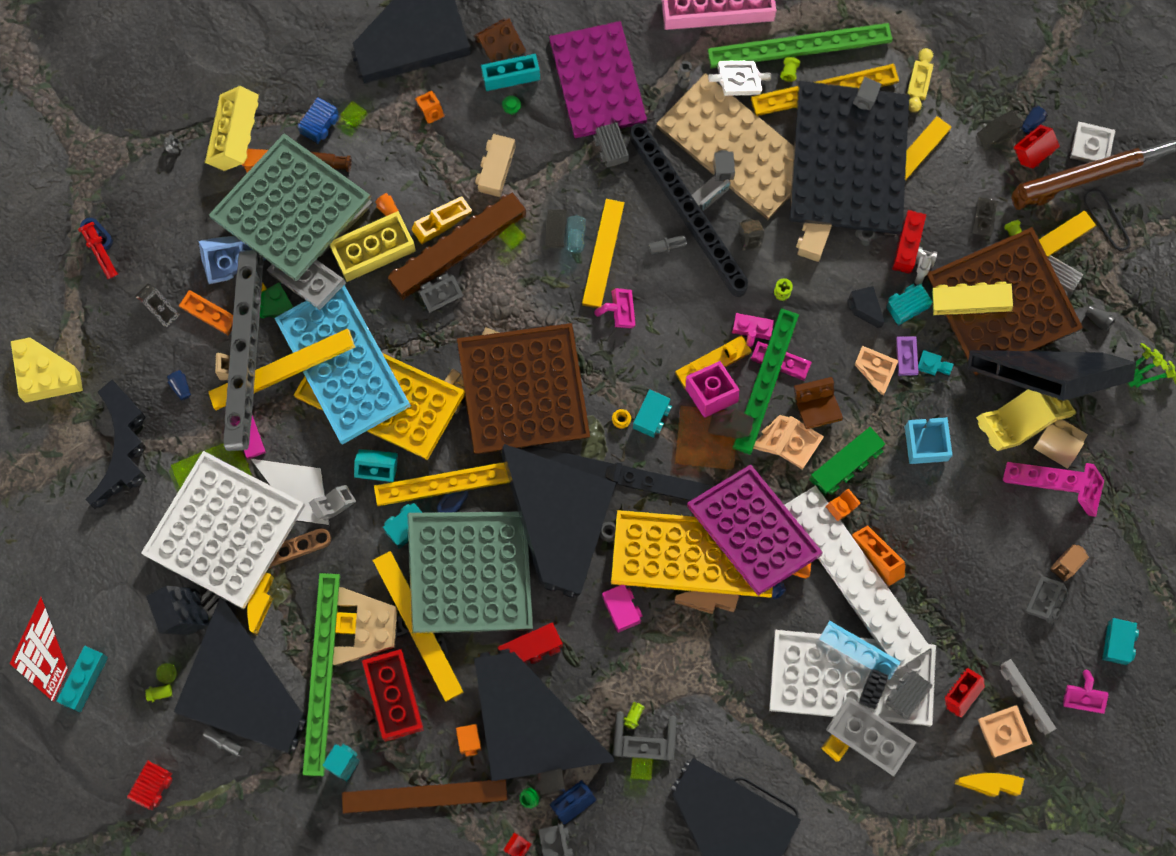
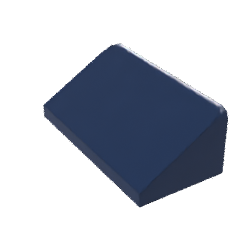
M581 780L549 805L561 822L566 824L592 805L596 798Z

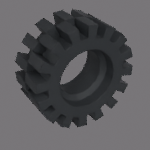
M872 669L864 685L859 703L875 709L885 689L888 675Z

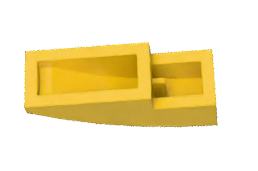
M459 197L431 210L430 215L415 221L411 230L421 244L459 223L472 213V209L463 197Z
M267 572L257 586L247 606L249 630L256 636L273 601V598L267 595L274 577Z
M982 773L959 778L955 781V784L992 797L998 796L999 791L1017 796L1021 793L1024 778L1000 773Z

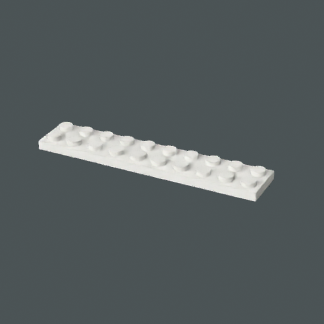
M814 486L786 503L785 507L822 550L823 554L818 558L882 651L900 661L897 668L899 670L927 652L931 647L841 520L837 521L825 507L828 502L817 486Z

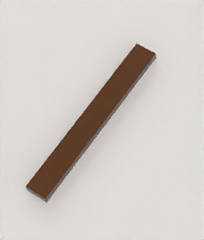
M506 780L342 792L343 813L507 801Z

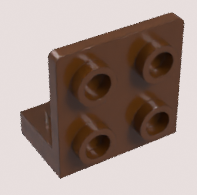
M503 18L473 35L475 41L482 44L491 63L516 58L526 52L510 18Z
M832 377L794 386L795 403L805 429L843 420L842 413L834 396V381Z

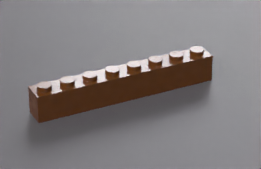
M514 193L503 195L498 200L499 202L487 206L478 216H472L468 223L456 227L449 236L441 237L437 244L425 248L421 255L409 259L406 265L400 269H394L388 278L401 299H406L418 291L422 284L431 282L526 217V209Z

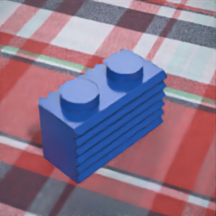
M318 97L306 115H304L300 124H298L299 133L316 143H319L321 139L324 140L328 135V129L331 124L335 125L338 121L337 108Z

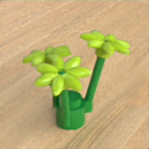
M1141 343L1140 347L1145 352L1136 361V367L1149 357H1151L1153 363L1140 371L1138 368L1135 369L1134 381L1128 382L1129 386H1136L1138 388L1143 384L1165 377H1173L1176 384L1174 364L1169 360V365H1167V361L1163 359V355L1157 349L1151 352L1149 347ZM1161 365L1163 370L1166 369L1163 374L1141 380L1143 379L1142 374L1155 366Z

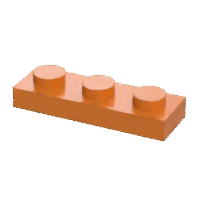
M191 290L188 291L179 304L181 309L229 336L231 333L233 315Z

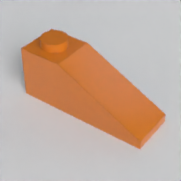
M868 525L852 534L855 542L888 586L905 577V561Z

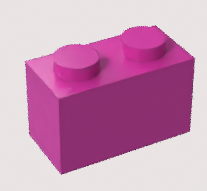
M620 585L602 593V598L618 633L640 624L642 614L638 606L634 607L632 602L634 596L630 588L626 589L625 585Z

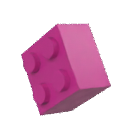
M721 361L686 376L685 389L704 418L738 403L740 390Z

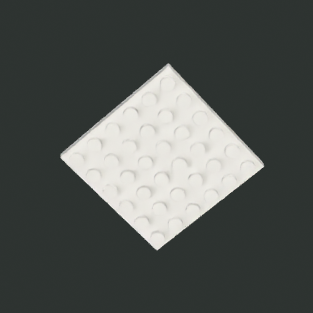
M203 451L141 554L245 609L305 504Z

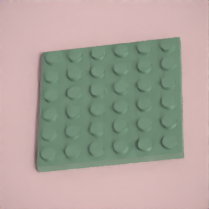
M283 134L216 206L209 216L213 221L297 282L366 205L371 196L286 134Z
M519 512L407 514L412 633L521 631L533 629L528 542Z

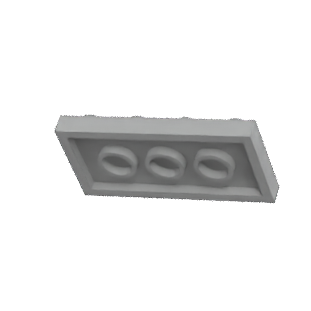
M317 260L297 282L273 264L267 269L271 276L319 310L346 284L342 277Z
M849 696L826 729V731L892 776H895L916 744L914 740Z

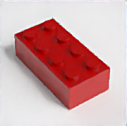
M400 649L362 660L382 739L386 742L424 731L403 651Z

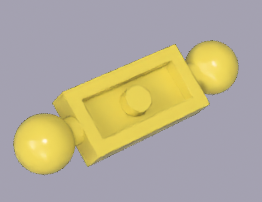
M927 48L919 52L918 58L920 61L915 60L907 92L909 97H912L909 99V111L913 113L921 109L922 103L920 100L925 101L933 69V64H929L933 59V52Z

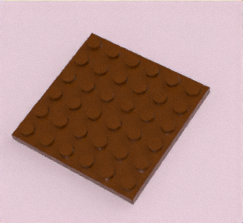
M1033 227L935 269L926 275L932 288H936L938 285L956 287L957 284L975 286L977 283L995 285L996 282L1012 284V311L946 315L967 360H969V352L971 350L1035 351L1083 329ZM973 371V373H974L975 376H977V375L980 374V373H977V372H974V371Z
M572 323L457 338L474 454L501 451L504 444L514 448H523L590 438Z

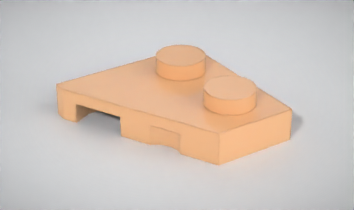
M862 346L854 365L877 391L884 395L898 360Z
M779 415L771 425L761 431L763 435L755 441L753 449L780 455L798 422L794 418Z

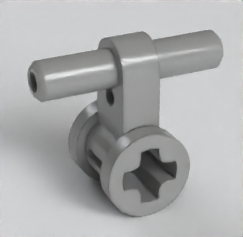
M919 247L915 264H918V274L915 279L916 285L922 284L929 269L933 268L937 252H928Z

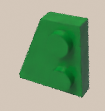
M280 283L261 292L259 318H275L294 308Z

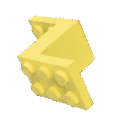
M1028 389L1000 409L982 413L976 418L979 421L980 429L989 437L990 445L997 451L1021 445L1055 421L1076 414V411L1069 400L1062 401Z

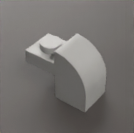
M347 485L336 487L325 496L311 500L309 504L318 520L323 519L325 521L349 508L356 500Z

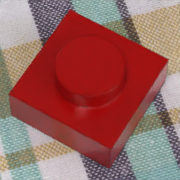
M514 833L503 851L511 856H525L531 843Z

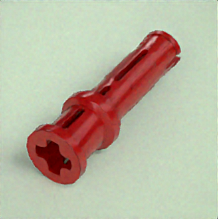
M94 222L80 227L78 231L82 232L87 242L86 246L88 248L91 247L108 280L118 275V272L115 270L101 243L102 237L97 234Z

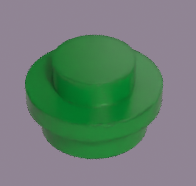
M508 96L503 100L502 108L506 113L515 114L520 110L521 103L517 97Z
M526 788L520 794V802L525 808H534L539 804V796L534 789Z

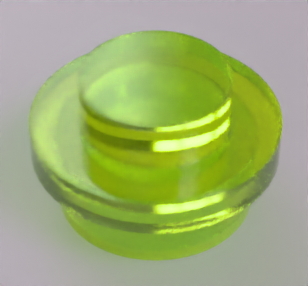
M169 663L160 665L156 671L157 679L164 684L173 682L177 676L176 668Z

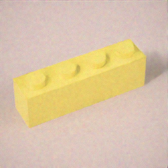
M996 282L995 285L977 283L975 286L957 284L956 287L938 285L932 291L933 315L1012 311L1013 308L1012 284H1007V282Z

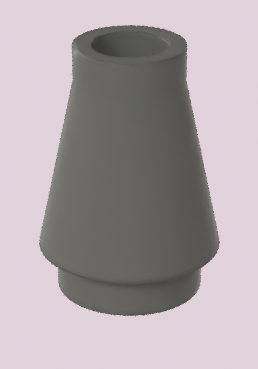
M1092 305L1085 313L1101 330L1104 329L1106 331L1110 329L1116 319L1112 316L1113 314L1097 309Z

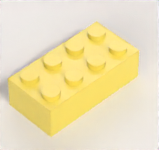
M241 86L220 94L205 163L223 171L244 164L247 159V147L251 141V128L255 122L254 115L258 108V94Z
M398 211L336 238L330 244L331 251L346 282L416 252L414 242Z

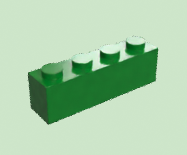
M869 427L812 473L809 480L817 486L824 497L829 493L833 495L840 489L839 484L843 481L845 483L849 482L855 476L853 474L858 469L862 471L869 465L868 461L872 457L878 458L884 452L882 449L886 443Z

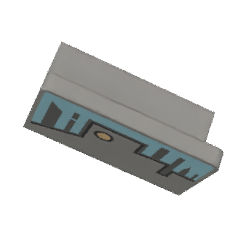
M714 176L692 194L702 212L729 190L730 181L728 179L726 181H715Z

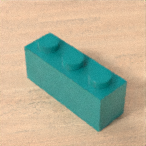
M536 54L481 65L486 91L540 80V69Z
M84 646L56 702L81 713L108 657Z
M342 743L340 747L335 744L322 766L347 782L360 760L356 757L358 754L347 745Z

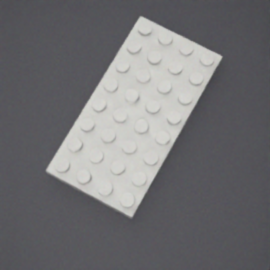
M775 630L769 711L835 717L848 696L859 703L871 669L819 640L821 634ZM861 638L882 651L875 639ZM928 644L931 648L927 652L895 671L890 680L887 679L885 689L875 709L863 706L886 722L932 726L936 645ZM912 671H915L933 686L910 717L905 719L887 705L889 702L887 696L894 688L896 690L899 689L901 686L899 681L906 672L910 674Z

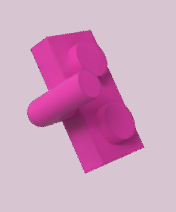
M613 289V303H605L594 311L597 317L607 311H614L615 327L633 328L636 326L632 290Z
M736 313L732 333L747 336L746 344L752 347L755 337L770 340L774 320Z
M1084 670L1082 673L1085 679L1084 688L1067 685L1063 706L1104 714L1108 693L1093 690L1094 678L1089 670Z

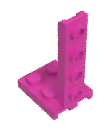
M1007 462L1003 481L1006 483L1079 493L1078 502L1087 515L1093 517L1097 515L1104 479L1094 464L1086 463L1084 472Z

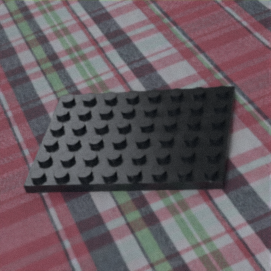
M799 81L789 221L901 235L904 216L909 94L879 91L875 103L869 111L867 109H860L857 105L853 104L859 88Z

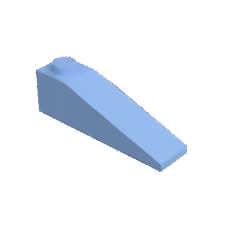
M235 236L198 241L208 283L213 284L233 278V275L237 274L240 251L253 249Z

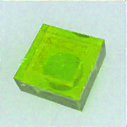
M351 101L340 115L341 118L356 128L367 115V111Z
M512 223L499 235V238L513 250L526 239V235Z
M632 758L631 779L651 780L653 759Z

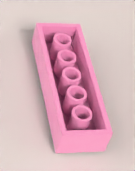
M662 0L665 30L774 21L776 14L775 0Z

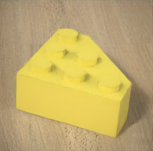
M32 338L11 341L18 394L25 403L83 391L80 372L74 365Z

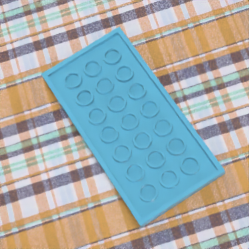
M345 285L321 310L305 301L275 318L293 353L345 329L350 330L355 348L303 371L341 444L350 441L411 407Z

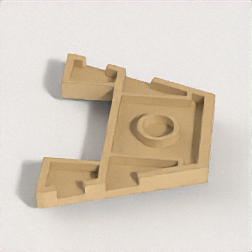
M339 587L338 606L357 607L354 647H334L333 665L340 666L343 663L394 648L397 607Z

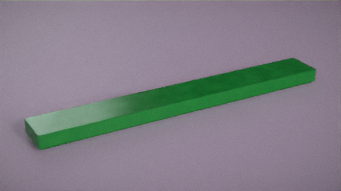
M782 308L780 310L732 449L749 455L752 453L799 317L797 313Z

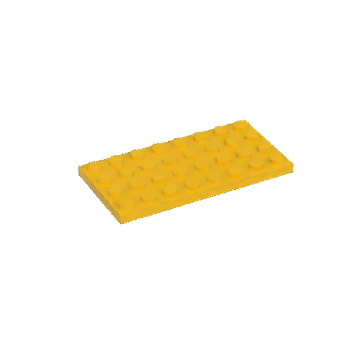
M382 353L411 407L369 429L367 432L428 460L463 399L465 391ZM304 376L294 393V397L323 411L308 380Z
M617 510L611 584L758 596L696 517ZM773 587L758 597L772 598Z

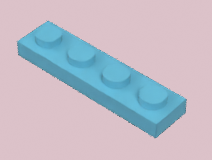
M831 621L828 622L819 640L869 669L887 674L888 680L892 678L900 664L899 660Z

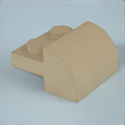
M1063 419L1057 420L1045 428L1034 449L1068 469L1081 450L1088 434Z

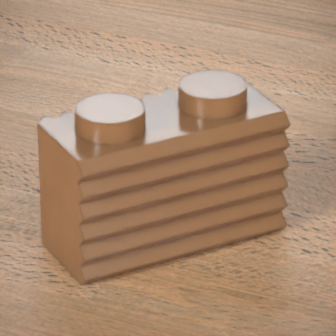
M1072 545L1050 567L1051 571L1061 580H1068L1089 558L1086 554L1087 552L1079 545Z

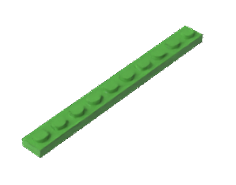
M889 23L708 48L710 68H718V63L722 61L760 62L887 44L892 42V35Z
M319 574L303 767L304 776H324L325 768L322 765L326 760L340 574Z

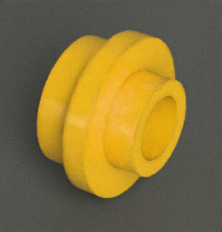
M619 409L613 413L612 423L617 428H626L631 423V415L627 410ZM624 417L625 421L619 422L618 418Z

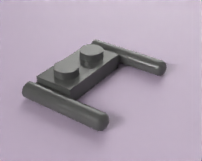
M621 711L616 713L613 756L674 761L677 722L675 716L669 717L666 740L623 736L624 713Z

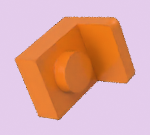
M433 91L415 98L428 124L444 117L440 102Z
M847 489L825 507L839 521L860 505V501Z

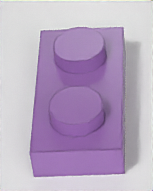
M916 336L897 337L898 376H917Z

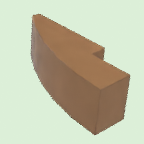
M691 591L676 595L674 603L713 614L715 607L734 612L739 595Z

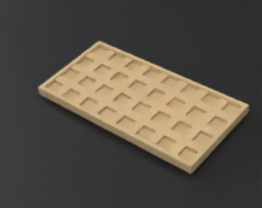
M706 73L656 123V127L713 175L714 153L720 150L733 151L735 176L734 180H729V188L767 220L791 197L794 146L734 96H724L723 88L717 82H709Z

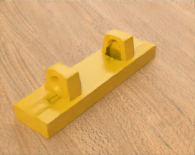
M741 335L675 371V374L685 389L686 376L721 361L724 367H727L751 354L752 351ZM725 350L729 352V358L725 353Z

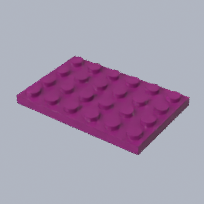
M621 21L549 36L574 138L596 134L597 127L600 128L617 122L619 129L634 126L635 124L647 123Z
M752 465L747 466L687 503L689 510L758 596L823 554L822 550Z

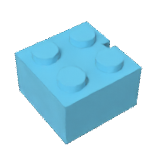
M948 418L929 419L927 424L926 419L908 420L905 425L909 464L949 461L952 457Z

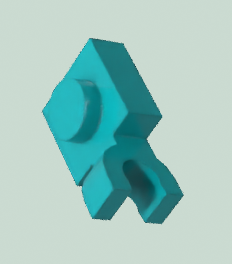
M923 350L918 370L934 376L937 371L950 376L954 364L940 362L942 356Z

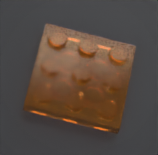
M680 406L675 464L733 470L735 449L732 448L737 436L739 412L720 410L704 418L698 407Z

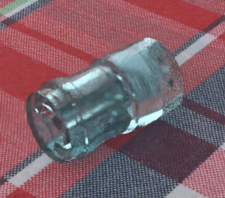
M579 215L567 218L566 247L568 251L576 253L582 252L585 247L586 219Z

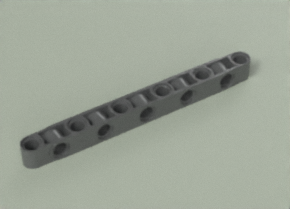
M254 250L240 251L238 257L225 411L224 447L226 451L247 450L250 441L263 273V257Z

